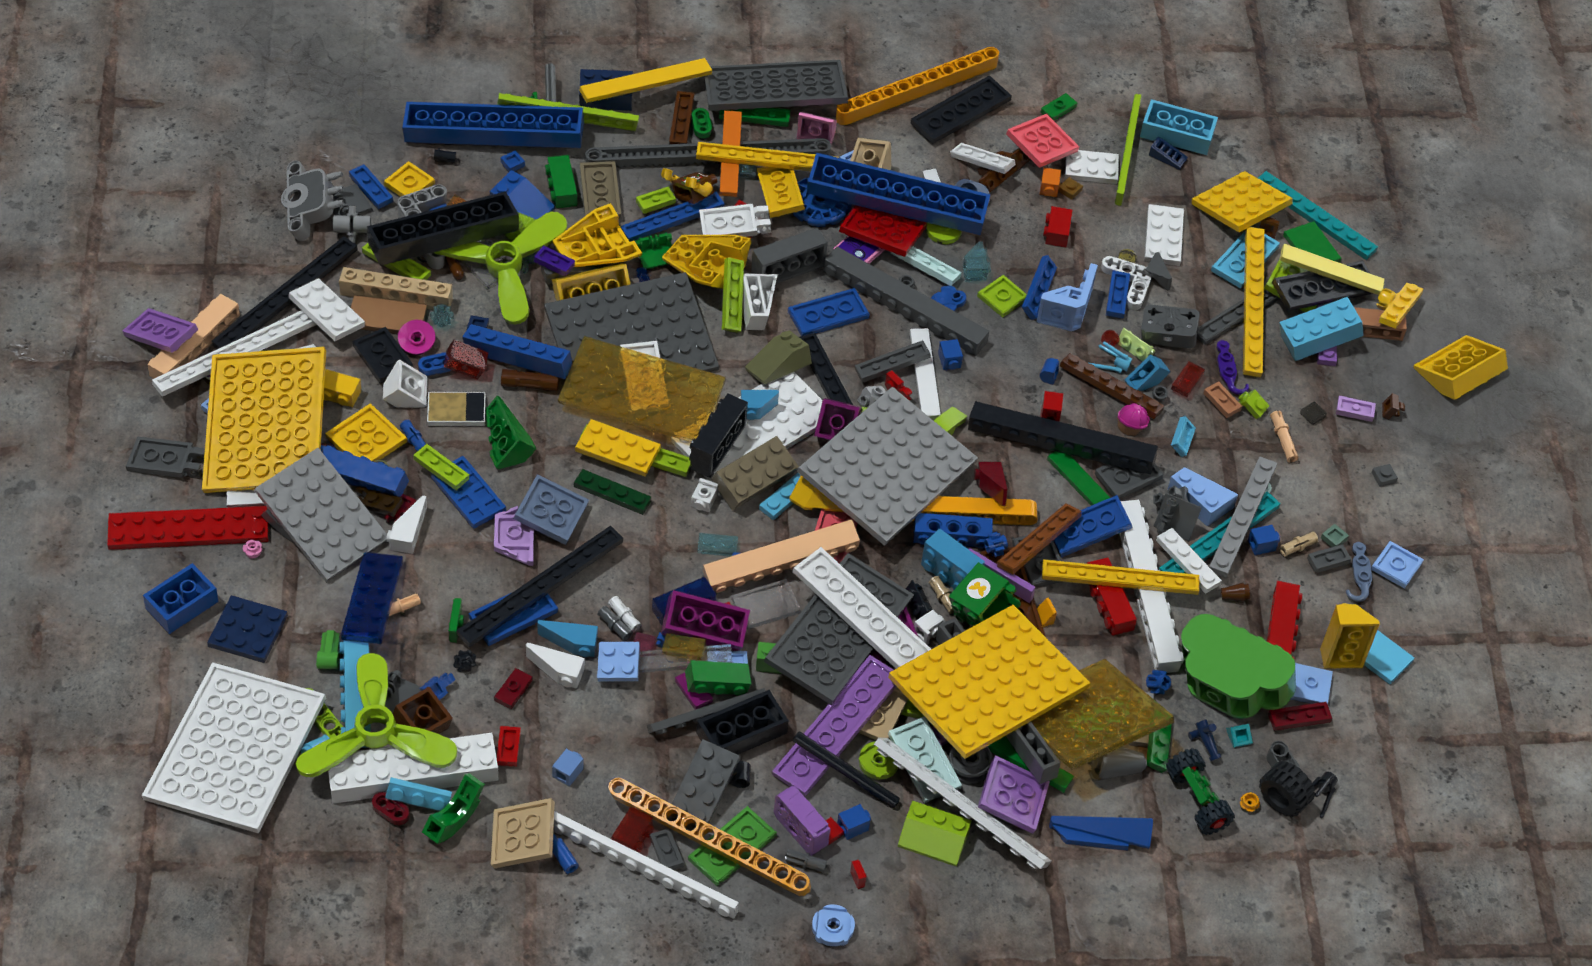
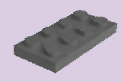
M702 739L672 805L710 823L741 758L740 755ZM671 814V815H670L671 817H673V818H675V819L678 818V815H677V814ZM694 823L688 824V825H691V826H693V827L696 828V824H694Z

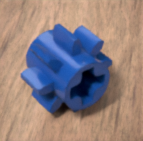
M997 532L989 533V538L984 540L986 552L988 554L991 553L995 557L1004 555L1003 550L1008 548L1006 537L1004 535L1000 536V533Z
M1152 670V674L1147 676L1146 685L1151 689L1150 693L1165 694V690L1170 688L1171 679L1166 675V671Z

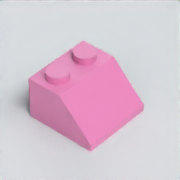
M800 112L797 139L824 138L832 144L837 120Z

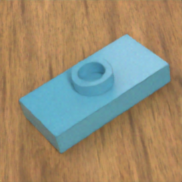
M1186 416L1180 417L1171 446L1181 457L1187 456L1196 429Z

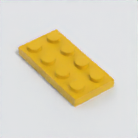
M773 167L757 168L770 218L805 210L794 170Z
M590 419L575 446V452L646 477L661 449V444L593 419Z

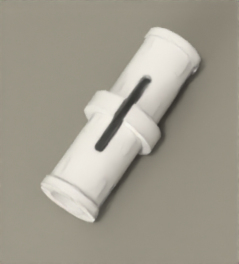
M618 596L611 598L608 605L617 616L622 618V622L633 633L638 631L641 623L633 616L632 610L626 607Z

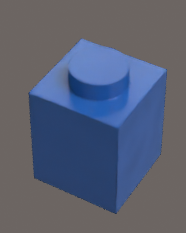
M958 339L940 341L938 355L943 370L961 368L963 355Z
M1267 525L1251 529L1248 542L1254 555L1276 551L1280 542V536L1275 531L1273 525Z
M861 804L839 813L837 824L844 830V836L849 840L869 831L871 817L869 812L864 810Z

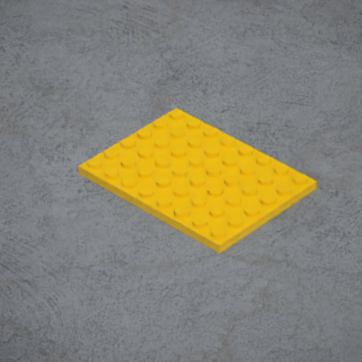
M325 347L212 355L202 491L204 493L255 490L256 487L316 448L321 450L326 365Z
M1014 605L889 672L888 677L964 759L1090 687V682Z

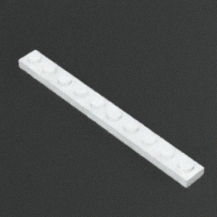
M301 310L152 379V385L163 397L210 375L212 355L261 351L317 324Z
M554 811L553 831L555 833L563 834L573 842L581 843L591 851L607 856L611 861H618L629 870H636L646 878L656 880L662 883L664 887L674 889L684 897L692 898L702 906L718 911L722 916L734 919L737 915L739 902Z

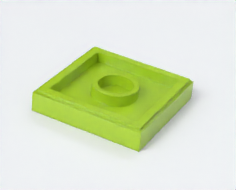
M1002 275L980 290L977 297L1003 318L1022 305L1027 294Z

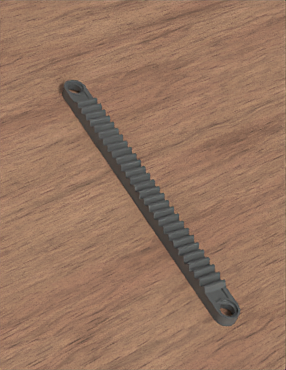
M824 138L740 142V146L808 154L821 153L829 155L831 151L830 141ZM698 143L589 148L585 152V162L615 161L616 166L620 168L624 165L629 168L631 165L637 167V165L644 167L647 164L650 167L654 164L656 167L659 164L662 166L666 164L672 166L675 163L678 166L680 163L683 165L687 163L693 165L696 162L697 165H700L701 162L704 164L708 162L714 164L718 161L696 159ZM825 146L826 149L821 150L818 147ZM591 155H596V156H598V158H597V159H591L590 156H591Z

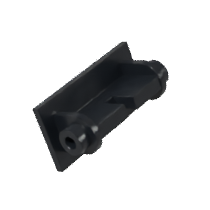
M911 580L905 589L914 594L909 602V606L916 620H918L933 609L929 601L924 602L927 597L922 586L915 584Z

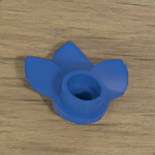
M942 286L941 292L935 293L931 299L955 311L965 304L967 297L963 291L956 290L953 286Z

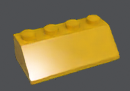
M623 263L551 279L557 301L630 285L627 265Z
M1343 603L1336 605L1320 648L1324 669L1363 668L1380 625L1379 620L1356 604Z

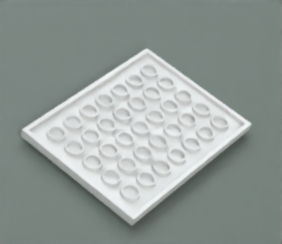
M212 662L142 794L143 800L259 833L326 700L325 694Z

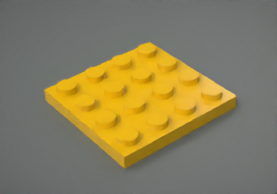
M1246 171L1192 198L1193 206L1237 232H1241L1293 204L1290 196Z

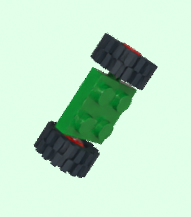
M1194 748L1186 749L1184 752H1179V755H1174L1173 759H1169L1168 763H1166V769L1173 782L1184 783L1185 780L1186 782L1188 781L1198 801L1204 806L1202 810L1197 812L1198 814H1195L1194 818L1201 832L1205 835L1208 833L1211 835L1213 832L1218 833L1220 829L1224 830L1225 826L1228 827L1234 821L1235 815L1226 800H1220L1215 792H1211L1209 788L1211 786L1210 781L1205 775H1201L1200 771H1204L1206 763L1199 751Z

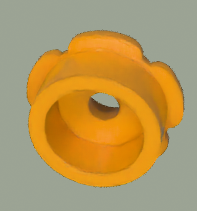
M1248 792L1241 797L1240 806L1248 812H1254L1260 806L1259 798L1255 793Z

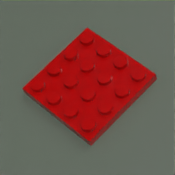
M855 205L841 224L839 232L905 257L928 223Z

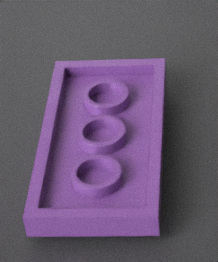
M148 308L122 332L127 338L173 353L186 340L190 339L198 331L195 323Z

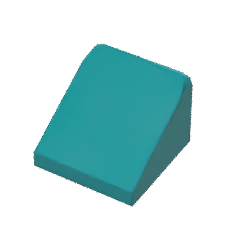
M1249 724L1226 728L1233 748L1253 744Z

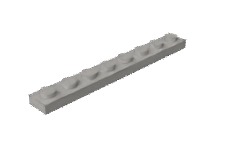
M1259 457L1209 566L1215 574L1227 578L1277 467L1276 462Z

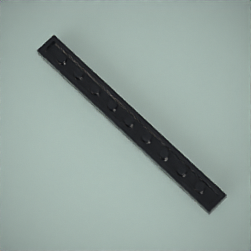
M345 236L214 338L212 346L219 349L257 331L293 302L289 299V292L318 278L321 280L358 250L357 245Z
M609 526L459 628L457 635L470 648L623 543V537L612 526Z

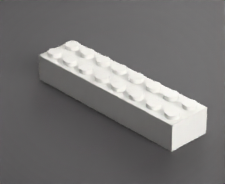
M485 733L449 738L457 747V757L450 766L445 768H436L418 761L393 746L356 751L347 759L328 770L332 804L370 799L379 792H387L391 777L439 789L459 786L464 775L468 773L482 783L498 781V765L493 734Z

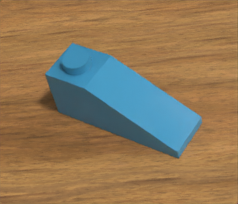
M538 620V635L574 655L595 657L598 626Z

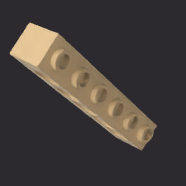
M343 267L339 279L340 295L354 297L356 295L425 304L427 309L449 312L453 300L452 284L347 267Z

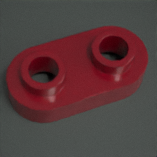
M379 792L373 796L372 808L376 813L394 825H403L408 821L409 809L405 804L385 798L386 792Z

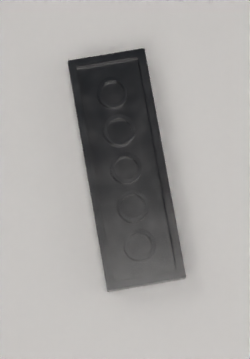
M989 75L911 118L910 124L934 144L1011 101L1012 95Z
M1363 260L1344 264L1370 273ZM1311 271L1277 277L1272 281L1288 311L1331 303L1345 297L1350 299L1374 294Z

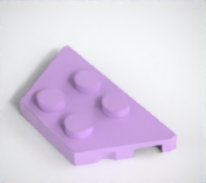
M518 506L495 514L494 551L533 566L534 529L513 519Z

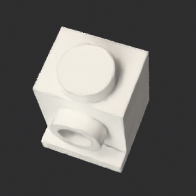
M700 478L692 495L691 507L709 512L718 495V484Z
M931 610L914 623L918 637L928 645L930 638L937 636L938 625L945 622L941 615Z

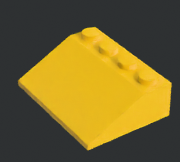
M1468 335L1463 336L1413 365L1414 369L1437 391L1454 400L1508 369L1505 349Z

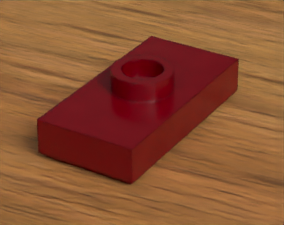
M515 668L494 696V701L512 709L533 681V676Z

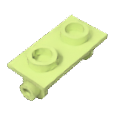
M1125 328L1122 329L1116 342L1118 345L1141 361H1144L1150 354L1153 355L1155 353L1153 346H1149L1132 334L1131 331Z

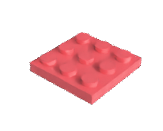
M1047 114L1012 127L1006 133L1039 168L1074 154L1079 150V146Z

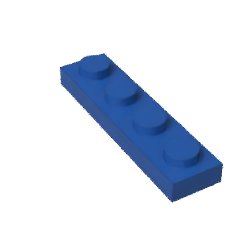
M1049 255L1042 256L1022 305V309L1031 320L1037 319L1042 294L1048 292L1057 269Z

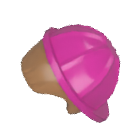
M1135 403L1124 406L1117 416L1118 428L1122 433L1130 436L1137 435L1142 429L1146 428L1150 420L1146 409Z

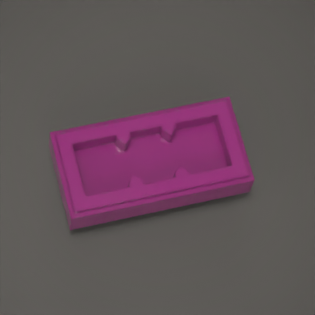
M685 673L675 677V682L695 710L713 702V697L710 693L688 692Z

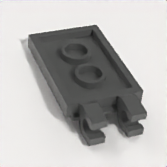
M137 436L126 469L127 471L180 478L189 475L191 478H201L203 471L200 469L201 464L199 463H204L205 448L194 447L193 443Z

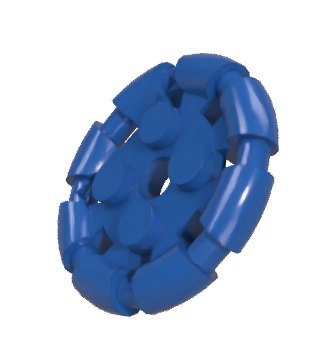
M808 177L797 182L805 210L792 213L798 220L806 221L811 226L825 227L826 224L834 225L846 218V214L850 212L852 204L808 194Z

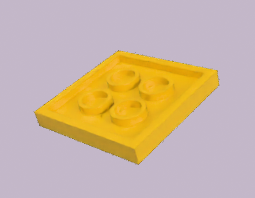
M371 403L325 433L326 438L339 451H348L357 457L364 456L373 462L383 459L407 442V437Z

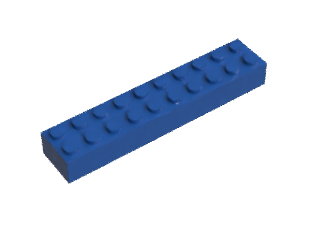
M406 102L402 129L404 142L581 148L584 117L582 107Z
M816 153L807 186L808 194L981 235L990 199V194L821 153Z

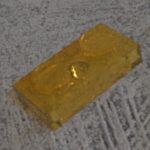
M666 633L662 654L702 661L706 639Z

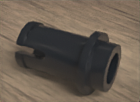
M440 148L438 150L435 149L433 160L455 163L456 152L443 151Z

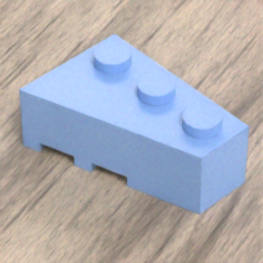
M1185 467L1171 476L1168 489L1174 485L1177 488L1183 486L1188 488L1187 500L1192 504L1202 507L1198 519L1206 526H1209L1232 510L1238 497L1237 493Z

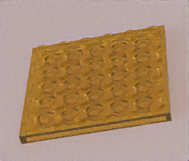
M1103 659L1079 670L1090 682L1088 689L1031 721L1053 753L1073 770L1174 723V716L1110 662Z

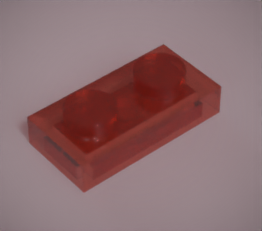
M1188 361L1172 384L1171 390L1188 397L1203 376L1205 369Z

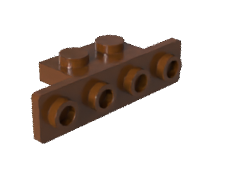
M1020 148L1013 153L1004 151L996 153L1015 159L1016 165L1005 174L984 167L977 169L979 175L983 176L979 179V183L986 186L989 193L1031 160Z

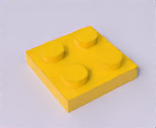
M409 161L384 180V186L400 197L435 184L433 177Z

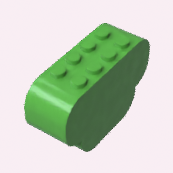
M1211 614L1195 616L1183 629L1181 641L1184 664L1186 666L1187 686L1189 692L1195 698L1234 718L1244 719L1255 715L1261 707L1268 710L1282 708L1293 697L1296 691L1295 661L1282 647L1273 645L1264 638L1255 636L1246 629L1239 628L1231 624L1230 621Z

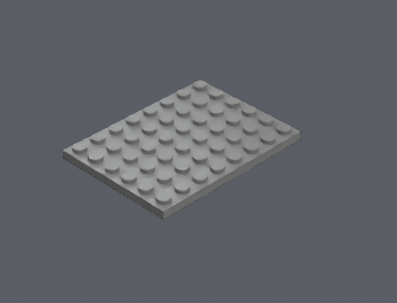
M891 387L804 462L797 472L885 546L976 463L978 457L895 388Z

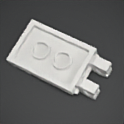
M753 204L699 210L703 235H739L748 237L756 236L760 233H771L768 205L753 208Z

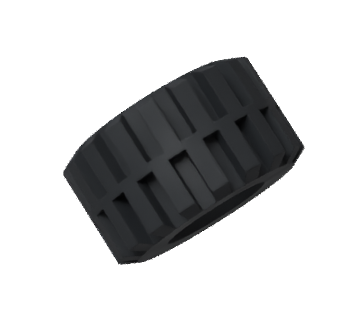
M1287 761L1276 763L1259 781V788L1264 799L1272 808L1285 816L1294 817L1299 815L1315 797V788L1308 776L1299 767Z

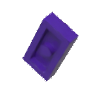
M544 245L534 256L535 263L565 277L575 266V260Z

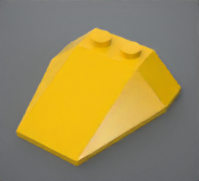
M611 203L594 209L553 240V244L560 254L575 260L574 267L626 262L642 256V252L636 242H629L619 226V216Z

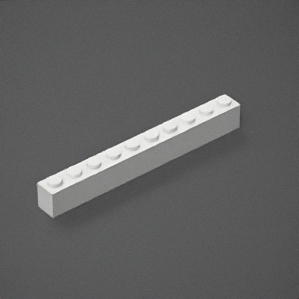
M1139 500L1121 501L1133 527L1119 533L1128 568L1160 571L1157 569V555L1153 554V540L1148 535L1149 525L1144 520V507H1141ZM1134 589L1154 669L1166 671L1167 673L1179 672L1180 666L1184 662V656L1179 651V637L1174 632L1175 623L1174 619L1170 617V604L1165 599L1166 592Z

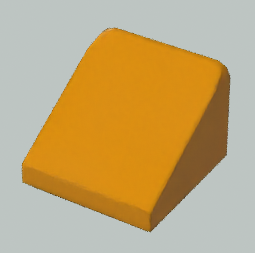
M1048 597L1037 607L1042 627L1054 624L1057 612Z

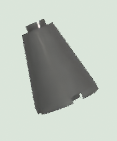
M1098 739L1095 740L1096 743H1092L1090 746L1088 764H1091L1092 770L1088 771L1093 780L1099 781L1139 774L1147 766V759L1143 753Z

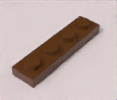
M677 91L669 144H687L694 102V93Z

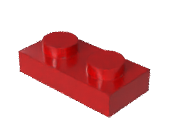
M500 726L497 765L517 767L521 727Z

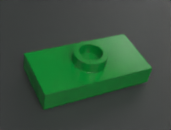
M1065 93L1043 106L1040 112L1043 115L1047 114L1055 121L1076 108L1078 103Z
M461 598L453 599L448 630L449 641L457 643L458 639L457 630L464 623V615H461Z

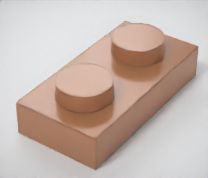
M1220 382L1204 389L1203 394L1226 418L1241 411L1242 405Z

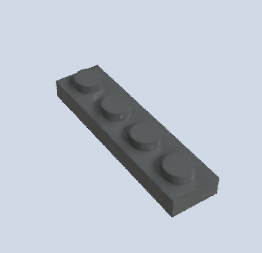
M922 340L855 365V370L862 383L886 375L891 370L894 372L929 359L931 354Z

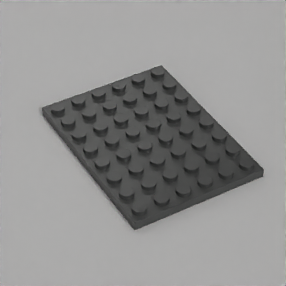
M686 272L544 304L557 347L570 350L573 367L567 375V379L575 403L627 391L620 353V345L657 341L665 382L719 370V364Z

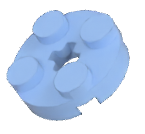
M826 905L822 910L817 911L813 917L812 931L818 943L828 946H844L849 942L854 933V918L847 912V909L840 905ZM831 922H836V926L839 927L831 929L828 925H831Z

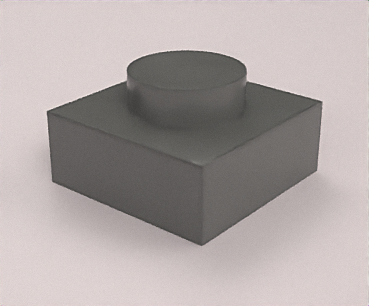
M1390 464L1374 467L1371 472L1379 487L1396 483L1398 479Z

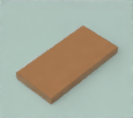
M354 295L351 309L365 321V327L361 328L362 330L377 331L386 327L390 333L398 334L400 328L405 323L411 320L424 321L427 305Z

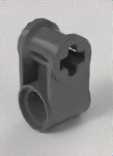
M1275 741L1271 744L1266 756L1271 768L1279 761H1287L1300 768L1284 742Z

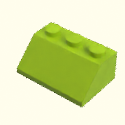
M912 801L897 847L957 867L972 820Z

